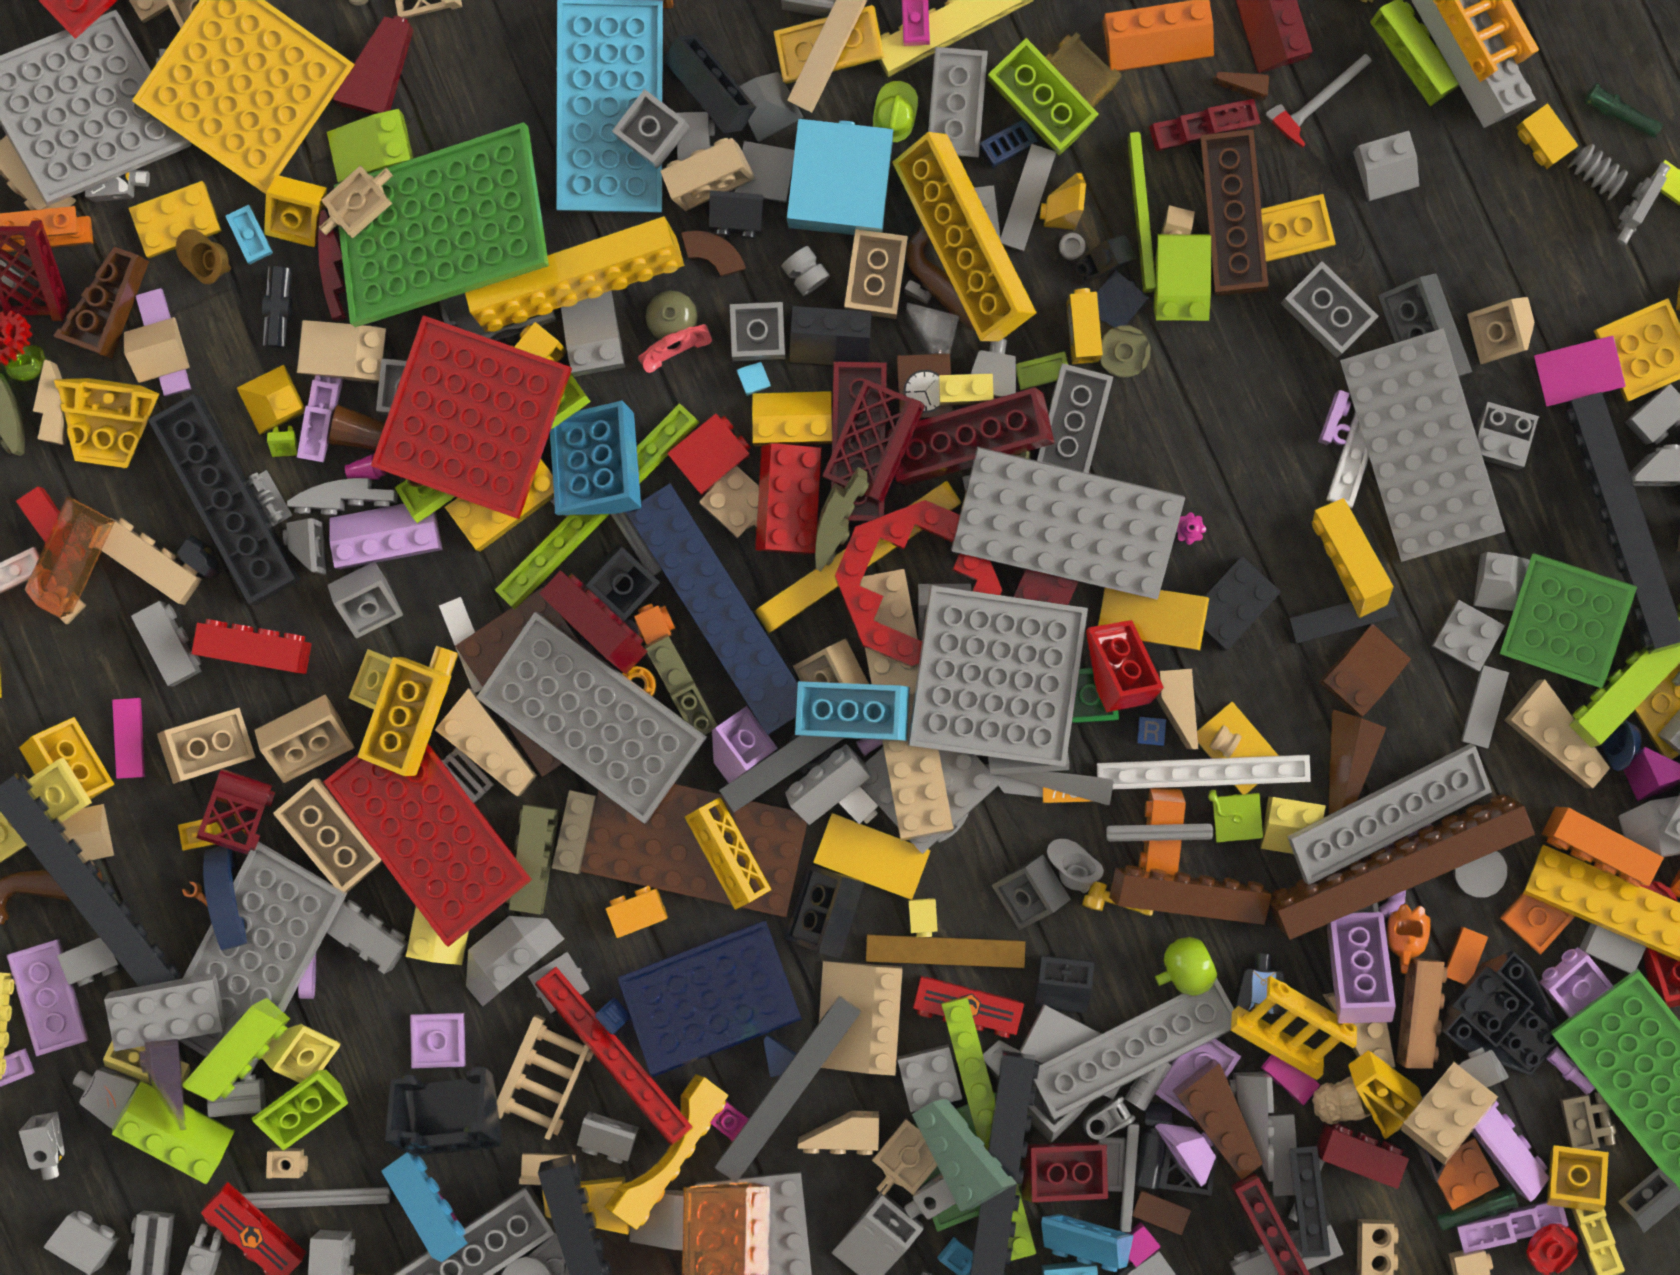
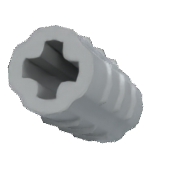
M1166 1063L1136 1078L1124 1099L1145 1111L1149 1103L1153 1101L1152 1098L1164 1078H1166L1172 1065Z

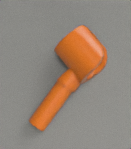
M189 882L195 887L193 894L186 889H182L186 897L197 898L207 906L206 896L202 893V886L199 883Z

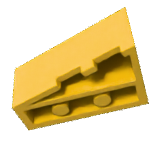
M625 1177L580 1181L581 1187H586L589 1203H587L589 1212H594L597 1224L595 1228L628 1235L630 1226L604 1208L618 1186L625 1183ZM543 1192L545 1217L552 1218Z

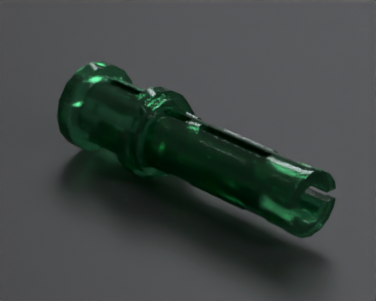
M1598 83L1592 86L1584 100V104H1591L1599 108L1606 116L1614 115L1650 135L1652 138H1655L1663 127V123L1621 101L1620 95L1616 93L1613 95L1600 88Z
M1507 1186L1504 1191L1493 1195L1485 1194L1482 1200L1436 1215V1219L1441 1231L1444 1232L1488 1215L1496 1217L1499 1212L1510 1208L1519 1209V1205L1511 1186Z

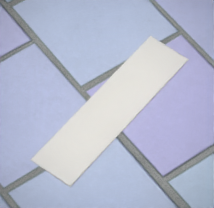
M461 597L439 605L454 645L475 633ZM457 650L474 692L482 690L483 687Z

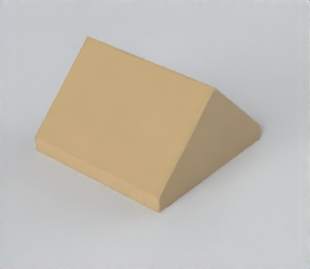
M174 317L124 332V354L139 383L190 368Z
M104 804L83 808L62 822L66 828L64 831L65 835L69 840L74 838L83 849L80 854L86 861L114 856Z

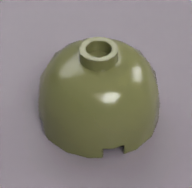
M670 290L659 293L651 300L647 306L645 318L647 327L652 335L661 340L669 334L697 326L698 315L696 306L688 296L682 292Z

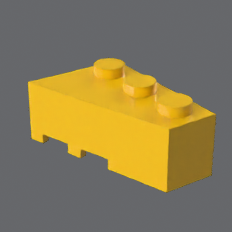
M1368 1050L1348 1066L1355 1088L1367 1109L1371 1112L1384 1139L1402 1128L1405 1120L1423 1099L1419 1088Z

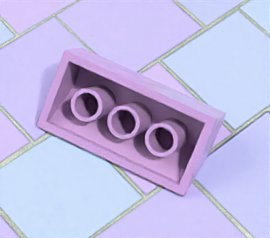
M405 504L330 518V547L334 568L340 570L367 565L373 562L377 563L443 550L436 511L419 523H416Z
M1496 1101L1471 1133L1517 1193L1531 1202L1549 1180V1176L1545 1173V1170L1548 1168L1538 1156L1535 1158L1529 1152L1531 1145L1522 1135L1517 1136L1512 1130L1515 1127L1514 1123L1506 1114L1501 1115L1496 1109L1499 1104Z

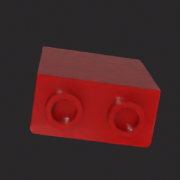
M714 414L667 453L701 496L707 493L711 486L744 459L750 457L747 450L751 447L742 436L736 438L730 431L734 428L725 416L720 418L717 414Z

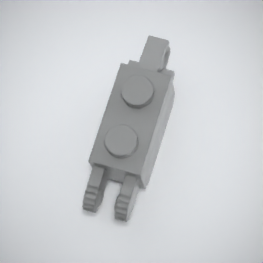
M202 1224L200 1226L195 1243L190 1246L181 1275H215L222 1251L219 1247L223 1233L219 1229L213 1235L212 1244L208 1245L204 1243L208 1232V1225Z

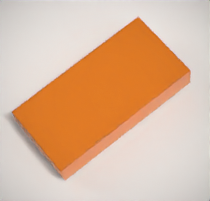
M1461 927L1446 966L1447 978L1462 984H1466L1475 973L1488 939L1487 936Z

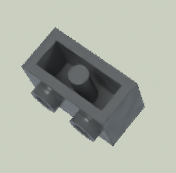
M1658 1168L1618 1202L1629 1219L1645 1233L1680 1203V1190Z

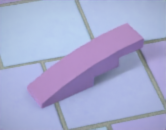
M315 375V380H312L309 403L305 407L297 453L298 458L324 462L329 444L332 420L336 405L339 402L343 379Z
M1545 1201L1457 1226L1463 1251L1468 1253L1517 1242V1239L1533 1236L1534 1233L1546 1225L1555 1223L1568 1226L1564 1207L1550 1206Z

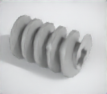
M1590 144L1574 157L1567 168L1576 164L1577 168L1574 174L1578 175L1584 171L1583 181L1585 182L1593 178L1591 187L1594 188L1601 184L1599 193L1603 194L1609 191L1607 200H1610L1624 184L1628 172L1623 170L1617 174L1619 164L1615 163L1609 167L1611 158L1606 157L1601 160L1603 152L1599 150L1592 154L1595 145Z

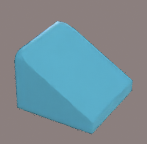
M761 362L737 369L747 396L771 387Z

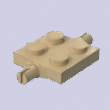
M359 166L321 200L328 208L330 218L319 226L321 231L327 235L338 225L349 236L354 238L392 204L382 188V185L393 177L391 172L385 167L374 178L363 167Z
M736 466L710 487L708 493L700 500L699 504L738 539L746 529L754 525L757 527L759 486Z
M908 1119L902 1122L872 1159L874 1163L882 1168L886 1175L885 1179L876 1188L883 1195H886L894 1183L903 1186L914 1195L937 1167L919 1128Z

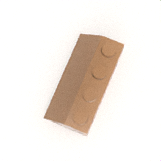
M1412 958L1405 975L1396 1062L1406 1068H1433V1062L1438 1060L1439 1049L1435 1044L1436 1036H1440L1442 1027L1441 1020H1438L1439 1009L1444 1007V994L1441 993L1442 983H1446L1447 967H1444V962L1439 960Z

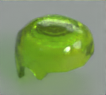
M41 346L23 347L25 353H19L16 355L17 361L14 362L11 359V362H8V365L5 366L7 374L11 378L20 381H30L40 376L44 360H46Z

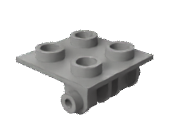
M267 470L260 474L254 473L248 477V484L254 491L272 526L292 516Z

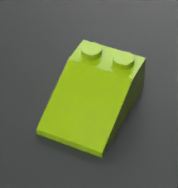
M399 109L374 114L327 132L338 183L345 180L359 166L363 167L369 174L413 159L404 115Z
M1158 234L1155 272L1156 288L1154 289L1153 306L1156 320L1209 321L1211 235Z

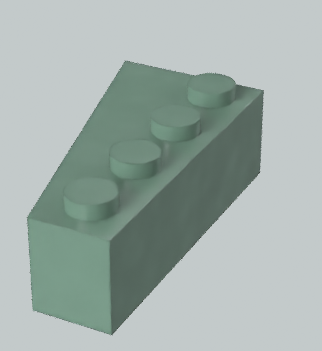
M948 1099L931 1102L912 1114L960 1212L975 1208L1017 1184L1011 1176L1004 1172L997 1158H993L985 1149L983 1141L968 1128V1123Z

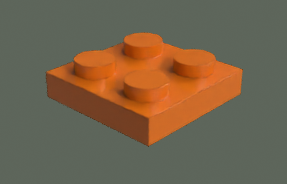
M1474 1137L1469 1138L1460 1145L1448 1160L1437 1181L1452 1210L1500 1186Z

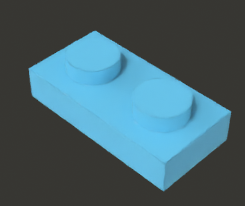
M250 205L226 215L247 263L252 264L273 254Z

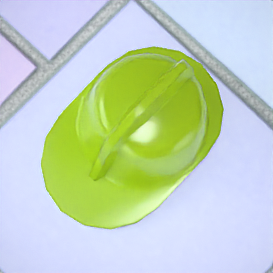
M892 81L885 84L877 96L873 115V127L893 129V142H900L906 139L914 127L918 96L910 84L903 81Z

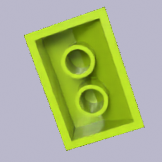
M317 1070L252 1117V1121L284 1151L346 1106L348 1101L341 1084L327 1070Z

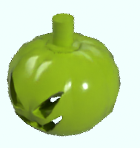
M1186 937L1178 939L1169 945L1164 955L1167 971L1155 976L1159 986L1172 981L1176 989L1183 994L1197 996L1207 992L1213 986L1217 978V972L1203 942L1200 939Z

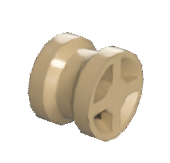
M1223 725L1212 740L1210 748L1222 751L1223 756L1229 758L1242 736L1237 733L1232 734L1229 732L1228 727Z

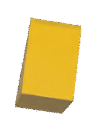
M202 820L178 825L183 851L215 845L196 838ZM217 822L207 825L204 831L213 835L222 833Z

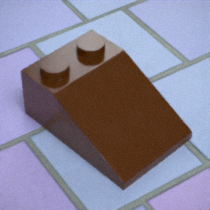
M1371 624L1319 682L1354 715L1363 717L1381 698L1411 658L1375 625Z

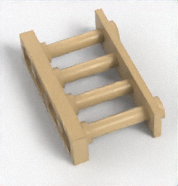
M536 1014L531 1021L497 1099L500 1119L505 1113H514L548 1128L545 1139L550 1140L553 1134L558 1136L564 1123L560 1119L584 1062H590L593 1053L586 1044L584 1046L548 1030L547 1026L543 1025L546 1018ZM544 1039L580 1055L575 1069L573 1070L536 1054L537 1051L533 1049L536 1040L541 1041ZM535 1064L569 1079L564 1094L527 1079L526 1075L522 1074L525 1065ZM515 1088L519 1090L523 1088L559 1104L553 1119L515 1103V1099L512 1098Z

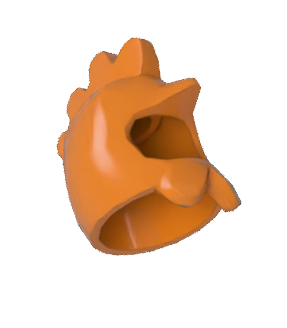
M1402 904L1397 911L1391 912L1388 918V947L1399 957L1400 972L1404 974L1408 971L1410 960L1423 953L1428 944L1430 917L1426 916L1425 909L1422 906H1418L1411 911L1407 904Z

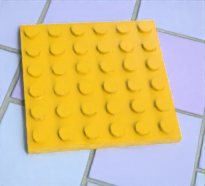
M200 0L132 101L266 194L275 176L281 174L355 64L265 0Z

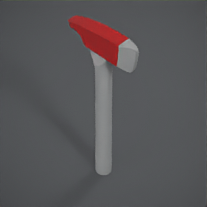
M1364 54L1298 112L1289 115L1283 105L1280 104L1266 113L1267 118L1287 138L1303 148L1305 142L1299 135L1300 126L1303 121L1370 64L1372 60L1367 54Z

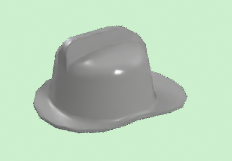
M1057 839L1048 845V858L1059 870L1060 880L1066 887L1086 893L1093 882L1102 878L1104 872L1102 865L1076 842L1068 839Z

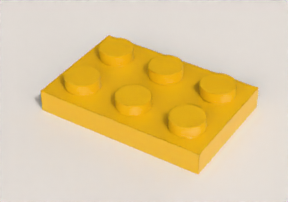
M203 181L129 208L147 258L176 249L177 238L186 229H196L206 237L222 232Z

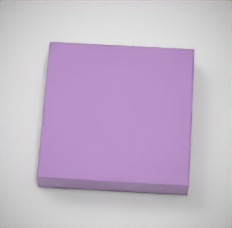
M464 1013L410 1015L412 1068L466 1066Z

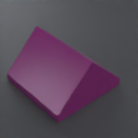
M1646 747L1634 755L1630 764L1623 770L1637 801L1667 792L1680 784V764Z

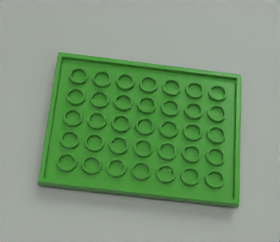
M523 122L387 167L393 177L386 181L382 188L392 204L354 238L349 236L339 226L350 324L354 327L548 267L528 126ZM384 169L369 173V175L375 178Z

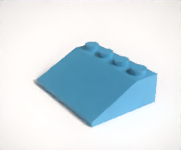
M623 401L579 410L550 430L555 513L557 515L618 514L641 508L634 413Z

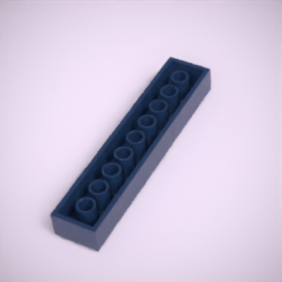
M668 484L643 500L640 509L627 511L626 513L767 735L796 718L798 683L672 485Z

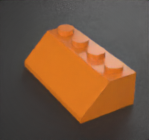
M1190 0L1106 13L1104 15L1102 23L1110 73L1214 56L1213 20L1209 0Z

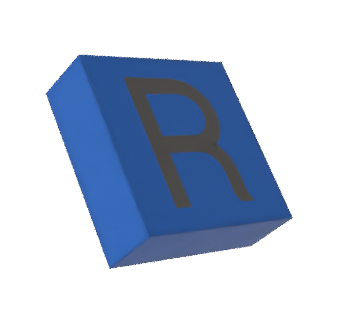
M1139 717L1137 743L1164 745L1166 719Z

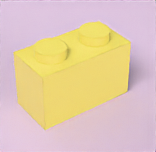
M993 374L939 375V406L976 405L994 399Z

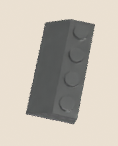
M1436 273L1419 277L1378 295L1395 343L1444 328L1458 377L1472 372Z

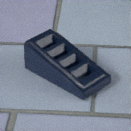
M1025 119L981 142L980 148L992 168H995L1027 149L1031 144L1037 143L1038 140ZM1020 128L1028 139L1026 142H1023L1017 132ZM1013 134L1019 145L1015 147L1008 135ZM1002 139L1005 140L1010 148L1007 152L1000 142ZM995 144L1002 155L997 157L991 146Z
M612 998L595 1014V1017L613 1035L630 1018V1013L616 998Z

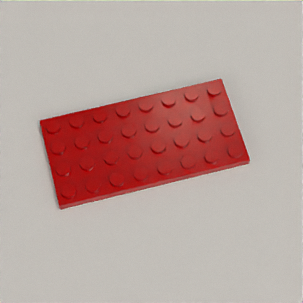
M427 743L416 776L400 775L358 758L357 754L323 781L447 947L532 881V878L429 743Z

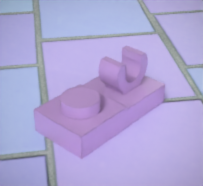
M1342 390L1335 393L1318 441L1319 443L1328 445L1333 440L1335 444H1345L1346 441L1338 437V431L1349 432L1350 427L1346 424L1338 426L1337 424L1342 416H1346L1349 411L1351 402L1348 401L1350 393Z

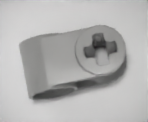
M1123 1095L1108 1101L1101 1108L1085 1117L1083 1129L1087 1135L1093 1139L1100 1140L1116 1130L1124 1128L1136 1119L1125 1106ZM1096 1119L1101 1120L1103 1124L1101 1131L1092 1133L1090 1131L1091 1122Z

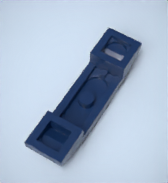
M218 846L205 850L203 875L206 901L213 930L220 949L225 951L247 944L244 919L239 917L231 872V870L235 869L232 849Z

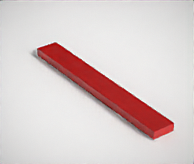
M554 967L535 983V986L671 1146L692 1130L693 1126L614 1034H610L595 1017L596 1012L557 967Z

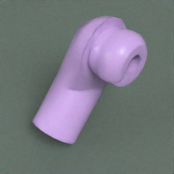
M1406 890L1388 897V901L1378 908L1379 912H1383L1384 919L1388 918L1391 912L1397 911L1400 905L1405 904Z

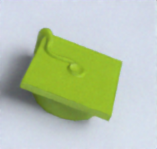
M1216 790L1209 791L1208 798L1213 802L1217 842L1263 838L1259 793L1217 797Z

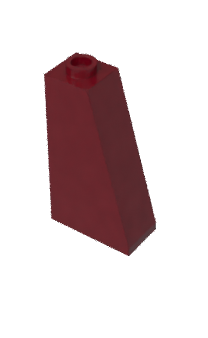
M393 15L392 18L384 16L354 63V67L336 91L333 100L338 106L370 115L391 110L414 31L407 19Z

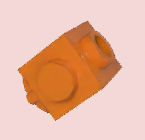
M652 604L646 605L638 609L639 614L634 616L635 624L640 632L639 636L644 637L646 644L665 634H668L670 637L672 636L671 630L676 629L665 605L662 607H653Z

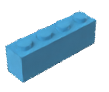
M407 1152L383 1169L382 1173L431 1257L443 1262L468 1244L463 1236L466 1232L458 1220L454 1221L450 1213L453 1210L450 1204L445 1199L440 1198L438 1194L440 1188L432 1177L429 1178L427 1176L425 1162L420 1156L415 1157Z

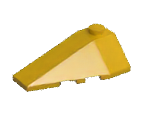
M1082 173L1074 174L1048 196L1046 204L1041 203L1040 219H1044V227L1076 229L1084 210L1086 182L1083 180Z

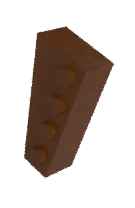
M113 247L95 274L96 278L90 287H86L81 294L83 296L75 309H71L66 317L67 321L61 329L58 328L54 337L112 359L149 261L134 253Z

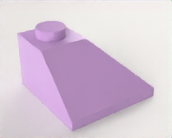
M747 706L712 730L714 764L728 783L740 777L778 749Z
M1168 1124L1156 1125V1130L1178 1164L1200 1186L1204 1185L1216 1158L1210 1148L1213 1146L1210 1138L1204 1132L1199 1134L1193 1127Z

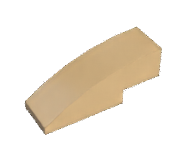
M44 360L33 408L34 412L43 415L38 439L65 446L68 426L64 411L61 410L60 404L62 403L59 391L54 383L55 379H62L57 364Z

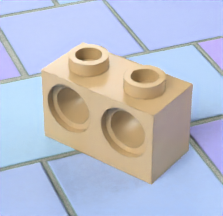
M1358 1219L1357 1273L1359 1275H1394V1270L1398 1269L1397 1254H1394V1244L1398 1243V1228L1394 1227V1223L1390 1220ZM1383 1229L1384 1237L1380 1241H1373L1372 1235L1374 1231ZM1376 1256H1383L1384 1262L1382 1266L1378 1268L1372 1267V1260Z

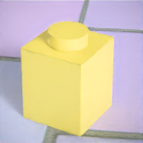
M935 898L908 900L911 933H916V937H931L932 932L938 931Z

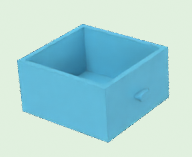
M798 119L787 213L788 227L855 235V229L882 233L893 145V129L860 126L850 121L832 123Z

